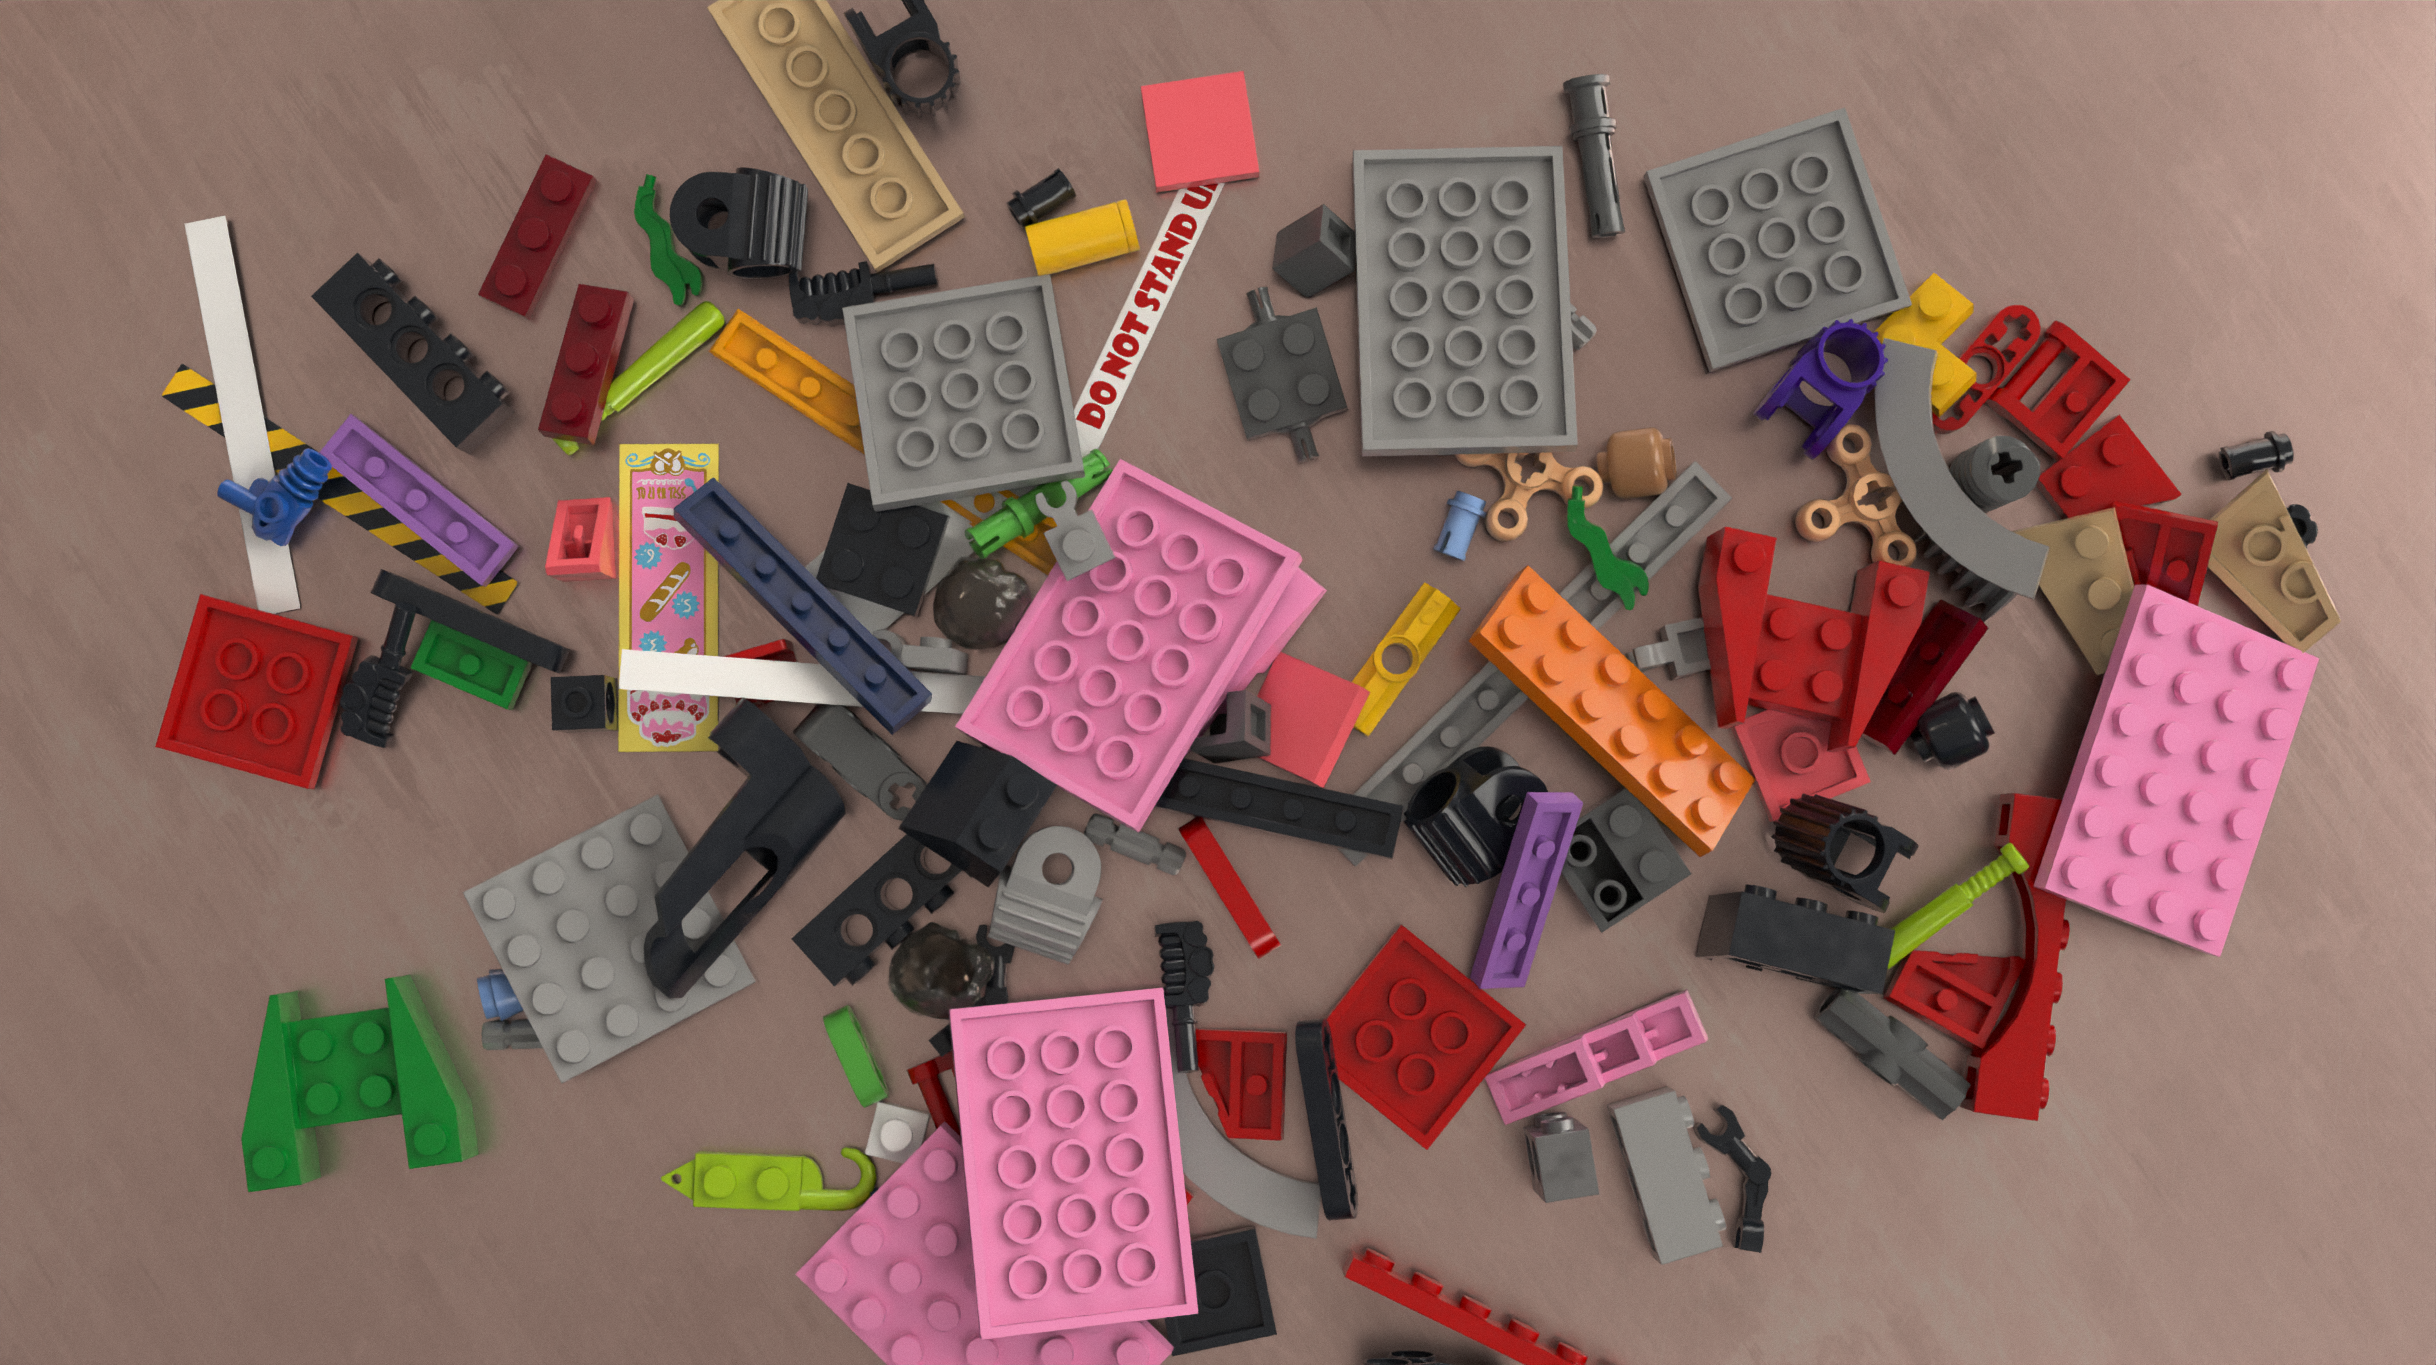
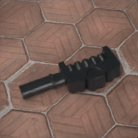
M867 261L859 262V269L853 268L849 273L841 270L837 275L833 272L825 274L824 277L816 274L812 279L808 276L800 279L798 273L789 274V291L793 316L802 324L811 322L814 325H818L823 320L827 326L831 327L838 324L845 325L842 309L844 307L876 302L875 294L887 292L892 294L894 291L937 285L938 278L935 264L892 271L886 269L885 272L871 274L870 267Z
M397 602L395 604L384 644L381 645L382 652L380 658L371 655L359 664L358 670L352 675L353 680L343 688V696L340 699V704L345 710L341 714L343 724L340 729L343 735L351 736L362 742L386 748L392 742L394 735L389 733L390 726L388 724L392 723V713L397 709L395 702L400 699L399 690L403 688V685L412 676V671L400 666L402 658L406 655L405 648L417 611L414 605L405 602Z
M1199 921L1155 925L1154 935L1159 937L1158 943L1163 947L1159 955L1163 959L1160 968L1165 972L1161 977L1162 983L1165 984L1163 987L1165 1008H1173L1172 1026H1174L1177 1070L1178 1073L1198 1072L1195 1029L1197 1020L1194 1017V1007L1204 1006L1209 999L1208 990L1211 986L1209 978L1212 976L1215 967L1213 963L1214 954L1209 947L1205 946L1207 936L1203 933V925Z

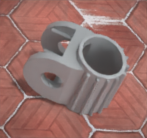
M1064 826L1042 828L1028 836L1018 849L1012 867L1006 865L1000 873L988 937L1069 965L1103 901L1102 898L1095 896L1101 877V861L1093 843L1081 832ZM1054 853L1066 855L1072 865L1071 875L1065 882L1060 884L1049 883L1042 874L1044 860Z

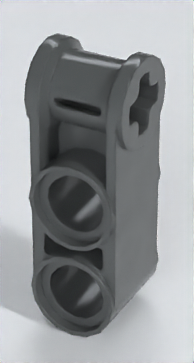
M817 704L793 730V733L815 754L827 763L829 762L832 768L848 784L864 797H868L886 815L903 821L911 808L902 806L898 809L896 807L900 801L899 796L895 793L897 788L901 786L910 789L915 786L916 790L912 797L917 801L927 786V782L902 761V757L870 728L863 726V722L846 706Z

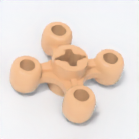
M1846 424L1826 447L1830 459L1841 466L1846 473V490L1842 496L1835 500L1815 499L1804 504L1797 512L1796 528L1800 535L1808 541L1819 542L1833 536L1844 523L1855 522L1862 524L1872 535L1871 557L1873 563L1883 561L1910 567L1916 558V545L1909 535L1900 530L1895 518L1896 510L1903 500L1891 476L1880 473L1872 465L1869 455L1872 443L1866 429L1860 425ZM1843 438H1849L1854 442V453H1849L1844 449ZM1877 492L1879 494L1884 492L1885 494L1884 497L1880 498L1881 501L1875 505L1865 506L1863 504L1858 506L1857 501L1861 500L1862 496L1867 493ZM1813 512L1821 514L1824 518L1825 523L1822 529L1813 525L1811 520ZM1889 544H1893L1899 549L1900 556L1897 561L1888 555Z
M1552 452L1534 453L1533 467L1540 470V472H1534L1522 483L1520 482L1522 479L1520 475L1522 467L1515 463V461L1521 462L1529 453L1454 454L1457 460L1465 466H1492L1503 477L1505 485L1503 495L1490 506L1486 514L1485 525L1492 537L1504 542L1515 540L1525 531L1528 523L1527 502L1531 495L1537 491H1554L1567 504L1568 498H1571L1574 481L1583 480L1588 484L1590 490L1588 496H1582V499H1585L1584 509L1596 504L1602 496V478L1590 467H1563L1556 462ZM1501 512L1512 514L1515 520L1514 527L1509 529L1502 527L1498 522V514Z

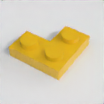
M1933 273L1910 296L1912 305L1893 312L1874 332H1878L1877 339L1881 344L1883 339L1887 338L1937 351L1938 356L1933 373L1931 401L1932 412L1940 418L1976 382L1977 373L1942 345L1974 313V304L1941 277Z

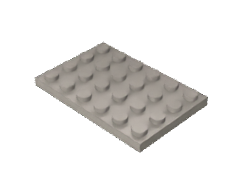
M1563 146L1353 150L1362 456L1575 452L1578 443Z

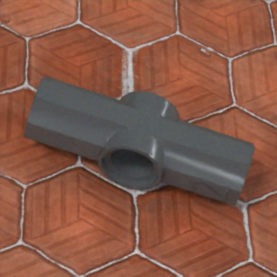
M1836 988L1819 1006V1010L1814 1018L1822 1026L1858 1053V1060L1890 1085L1894 1087L1898 1085L1938 1119L1944 1120L1965 1099L1971 1084L1963 1076L1927 1050L1928 1044L1913 1030L1893 1016H1885L1858 993Z

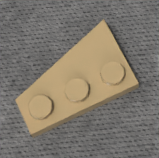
M2266 469L2210 519L2218 521V527L2208 568L2287 645L2301 650L2303 654L2339 624L2341 619L2270 473Z
M2115 507L2012 531L2028 540L2049 546L2050 549L2039 586L2097 675L2104 674L2134 589Z

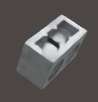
M1553 1112L1535 1116L1536 1125L1523 1127L1533 1190L1545 1203L1599 1195L1590 1133L1586 1126L1573 1119V1117H1567L1566 1112Z

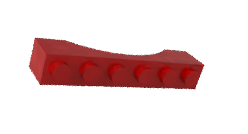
M2019 793L2000 795L1994 847L1999 855H2002L2000 849L2011 842L2029 864V868L2025 872L2018 874L2015 871L2010 874L2019 899L2023 923L2022 958L2026 962L2016 981L2005 1010L1997 1020L1984 1048L1978 1051L1972 1049L1967 1054L1964 1079L1971 1086L1960 1107L1972 1112L2038 1121L2039 1109H2045L2048 1102L2049 1081L2047 1078H2044L2046 1056L2050 1057L2053 1054L2056 1043V1029L2050 1023L2053 1003L2057 1004L2062 994L2063 977L2061 972H2057L2059 952L2064 951L2068 944L2070 927L2068 920L2064 919L2066 899L2033 886L2062 803L2061 799Z

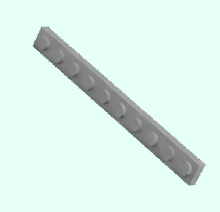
M1694 461L1609 544L1612 553L1620 559L1641 566L1648 580H1650L1732 497ZM1593 562L1588 564L1559 593L1596 630L1605 624L1624 605L1619 594L1603 588L1599 583ZM1637 586L1633 588L1634 594L1638 591ZM1489 661L1353 795L1404 806V813L1407 811L1408 802H1410L1413 794L1428 777L1448 767L1465 752L1478 748L1529 697ZM1404 814L1402 815L1401 822L1406 818ZM1337 848L1355 867L1367 856V854Z

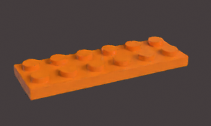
M1527 565L1516 573L1471 636L1469 642L1699 857L1713 851L1754 783L1755 778Z

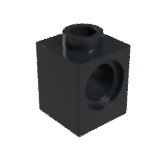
M606 675L551 677L552 731L564 733L618 731L617 678Z

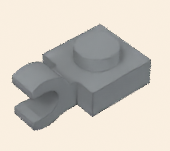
M1703 617L1664 625L1659 629L1662 642L1633 648V652L1625 654L1626 658L1641 672L1669 665L1672 680L1709 672L1711 669L1707 654Z
M888 630L873 632V635L878 640L890 643L891 653L907 669L966 675L968 654L953 649L952 640L921 637L920 646L907 645L905 640L897 633Z

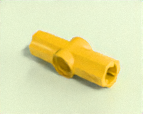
M1426 582L1421 585L1352 680V683L1370 692L1353 727L1366 737H1369L1406 684L1417 673L1422 662L1461 610L1449 597ZM1392 645L1400 646L1408 652L1410 665L1406 672L1392 674L1383 667L1381 661L1382 653L1386 647Z

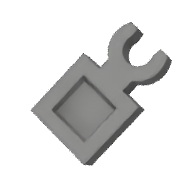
M1065 480L1061 482V486L1066 493V501L1061 507H1051L1042 492L1036 495V503L1039 510L1044 515L1054 518L1057 527L1044 532V535L1066 580L1070 581L1116 557L1093 510H1089L1079 516L1077 515L1075 510L1077 492L1074 486Z

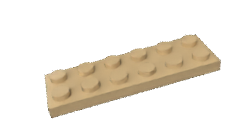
M718 0L707 7L877 273L965 218L963 211L827 0Z

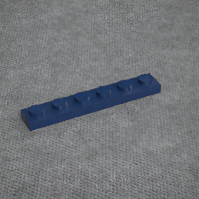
M714 477L674 508V518L891 735L931 702L932 693Z

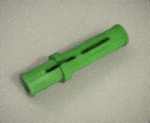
M1098 449L1091 450L1089 454L1082 458L1085 477L1067 480L1074 486L1077 498L1106 481L1113 471L1111 468L1104 469L1110 463ZM1063 481L1040 484L1018 499L1009 497L1002 502V509L972 528L966 529L964 532L966 539L970 540L973 538L969 545L976 555L984 560L989 554L1019 535L1026 538L1032 534L1034 526L1048 517L1039 510L1036 503V495L1042 492L1051 507H1061L1066 501V493L1061 486Z

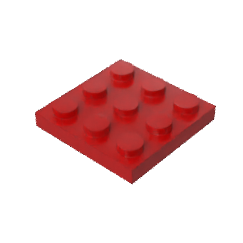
M200 594L155 747L302 788L315 789L359 637Z
M1401 924L1326 1017L1332 1035L1339 1080L1426 1150L1429 1149L1526 1026L1524 1022L1484 990L1480 989L1468 977Z

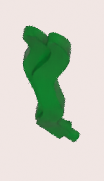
M646 174L644 185L638 187L636 195L635 220L648 234L651 269L655 277L669 286L674 304L681 306L686 298V284L689 283L693 295H700L703 287L702 272L697 265L680 256L675 251L671 224L659 216L654 207L657 191L653 189L656 177Z
M1573 485L1571 498H1568L1567 525L1569 532L1589 550L1599 583L1603 588L1619 594L1625 609L1630 611L1635 605L1633 588L1637 586L1640 594L1646 596L1649 590L1648 577L1641 566L1620 559L1612 553L1604 529L1599 525L1589 522L1585 517V499H1582L1583 486Z

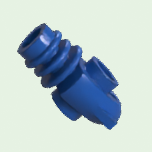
M307 448L301 455L294 456L293 462L287 465V469L280 470L279 474L275 475L270 481L258 478L247 489L226 479L220 484L217 496L252 514V529L258 538L266 541L272 540L279 546H286L293 535L295 527L308 515L313 507L312 501L318 498V490L322 488V483L328 480V473L332 469V465L321 453Z

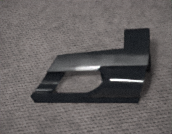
M742 698L710 732L708 738L720 747L717 753L742 772L747 779L654 896L658 921L646 934L644 961L653 986L668 998H683L846 814L844 803L830 781L818 769L810 765L801 748L758 707L745 698ZM744 851L747 852L768 872L694 953L684 937L682 920Z

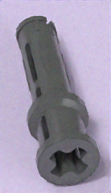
M1607 74L1580 76L1563 83L1564 93L1570 94L1574 124L1569 127L1570 135L1574 141L1579 142L1592 238L1616 236V234L1625 233L1612 154L1611 136L1615 134L1614 130L1617 127L1616 120L1610 118L1606 87L1610 85V79Z

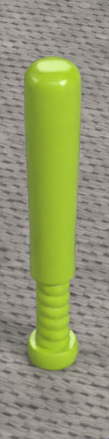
M703 301L614 379L608 391L601 421H604L614 411L619 413L644 390L721 329L725 318L720 310L712 302ZM552 438L568 456L574 454L579 449L577 442Z
M2011 842L2004 845L2000 849L2002 855L1997 860L1992 861L1990 865L1985 866L1962 884H1954L1924 907L1891 928L1895 930L1888 969L1948 923L1974 905L1972 903L1974 899L1979 898L1989 888L1994 887L1998 882H2001L2015 871L2018 874L2025 872L2029 868V864Z

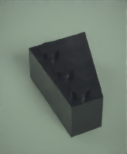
M1749 884L1745 885L1744 892L1709 896L1696 954L1697 958L1711 961L1713 958H1723L1746 964L1747 969L1761 972L1763 969L1794 976L1797 980L1860 994H1883L1895 930L1877 926L1879 917L1851 910L1846 911L1845 917L1827 913L1828 904L1824 902L1797 897L1794 905L1776 900V890Z

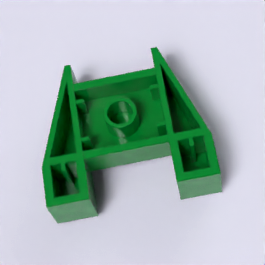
M411 975L385 979L388 1007L301 1019L298 991L269 996L241 1137L248 1192L297 1186L321 1178L315 1127L402 1114L409 1169L463 1162L479 1155L472 1101Z

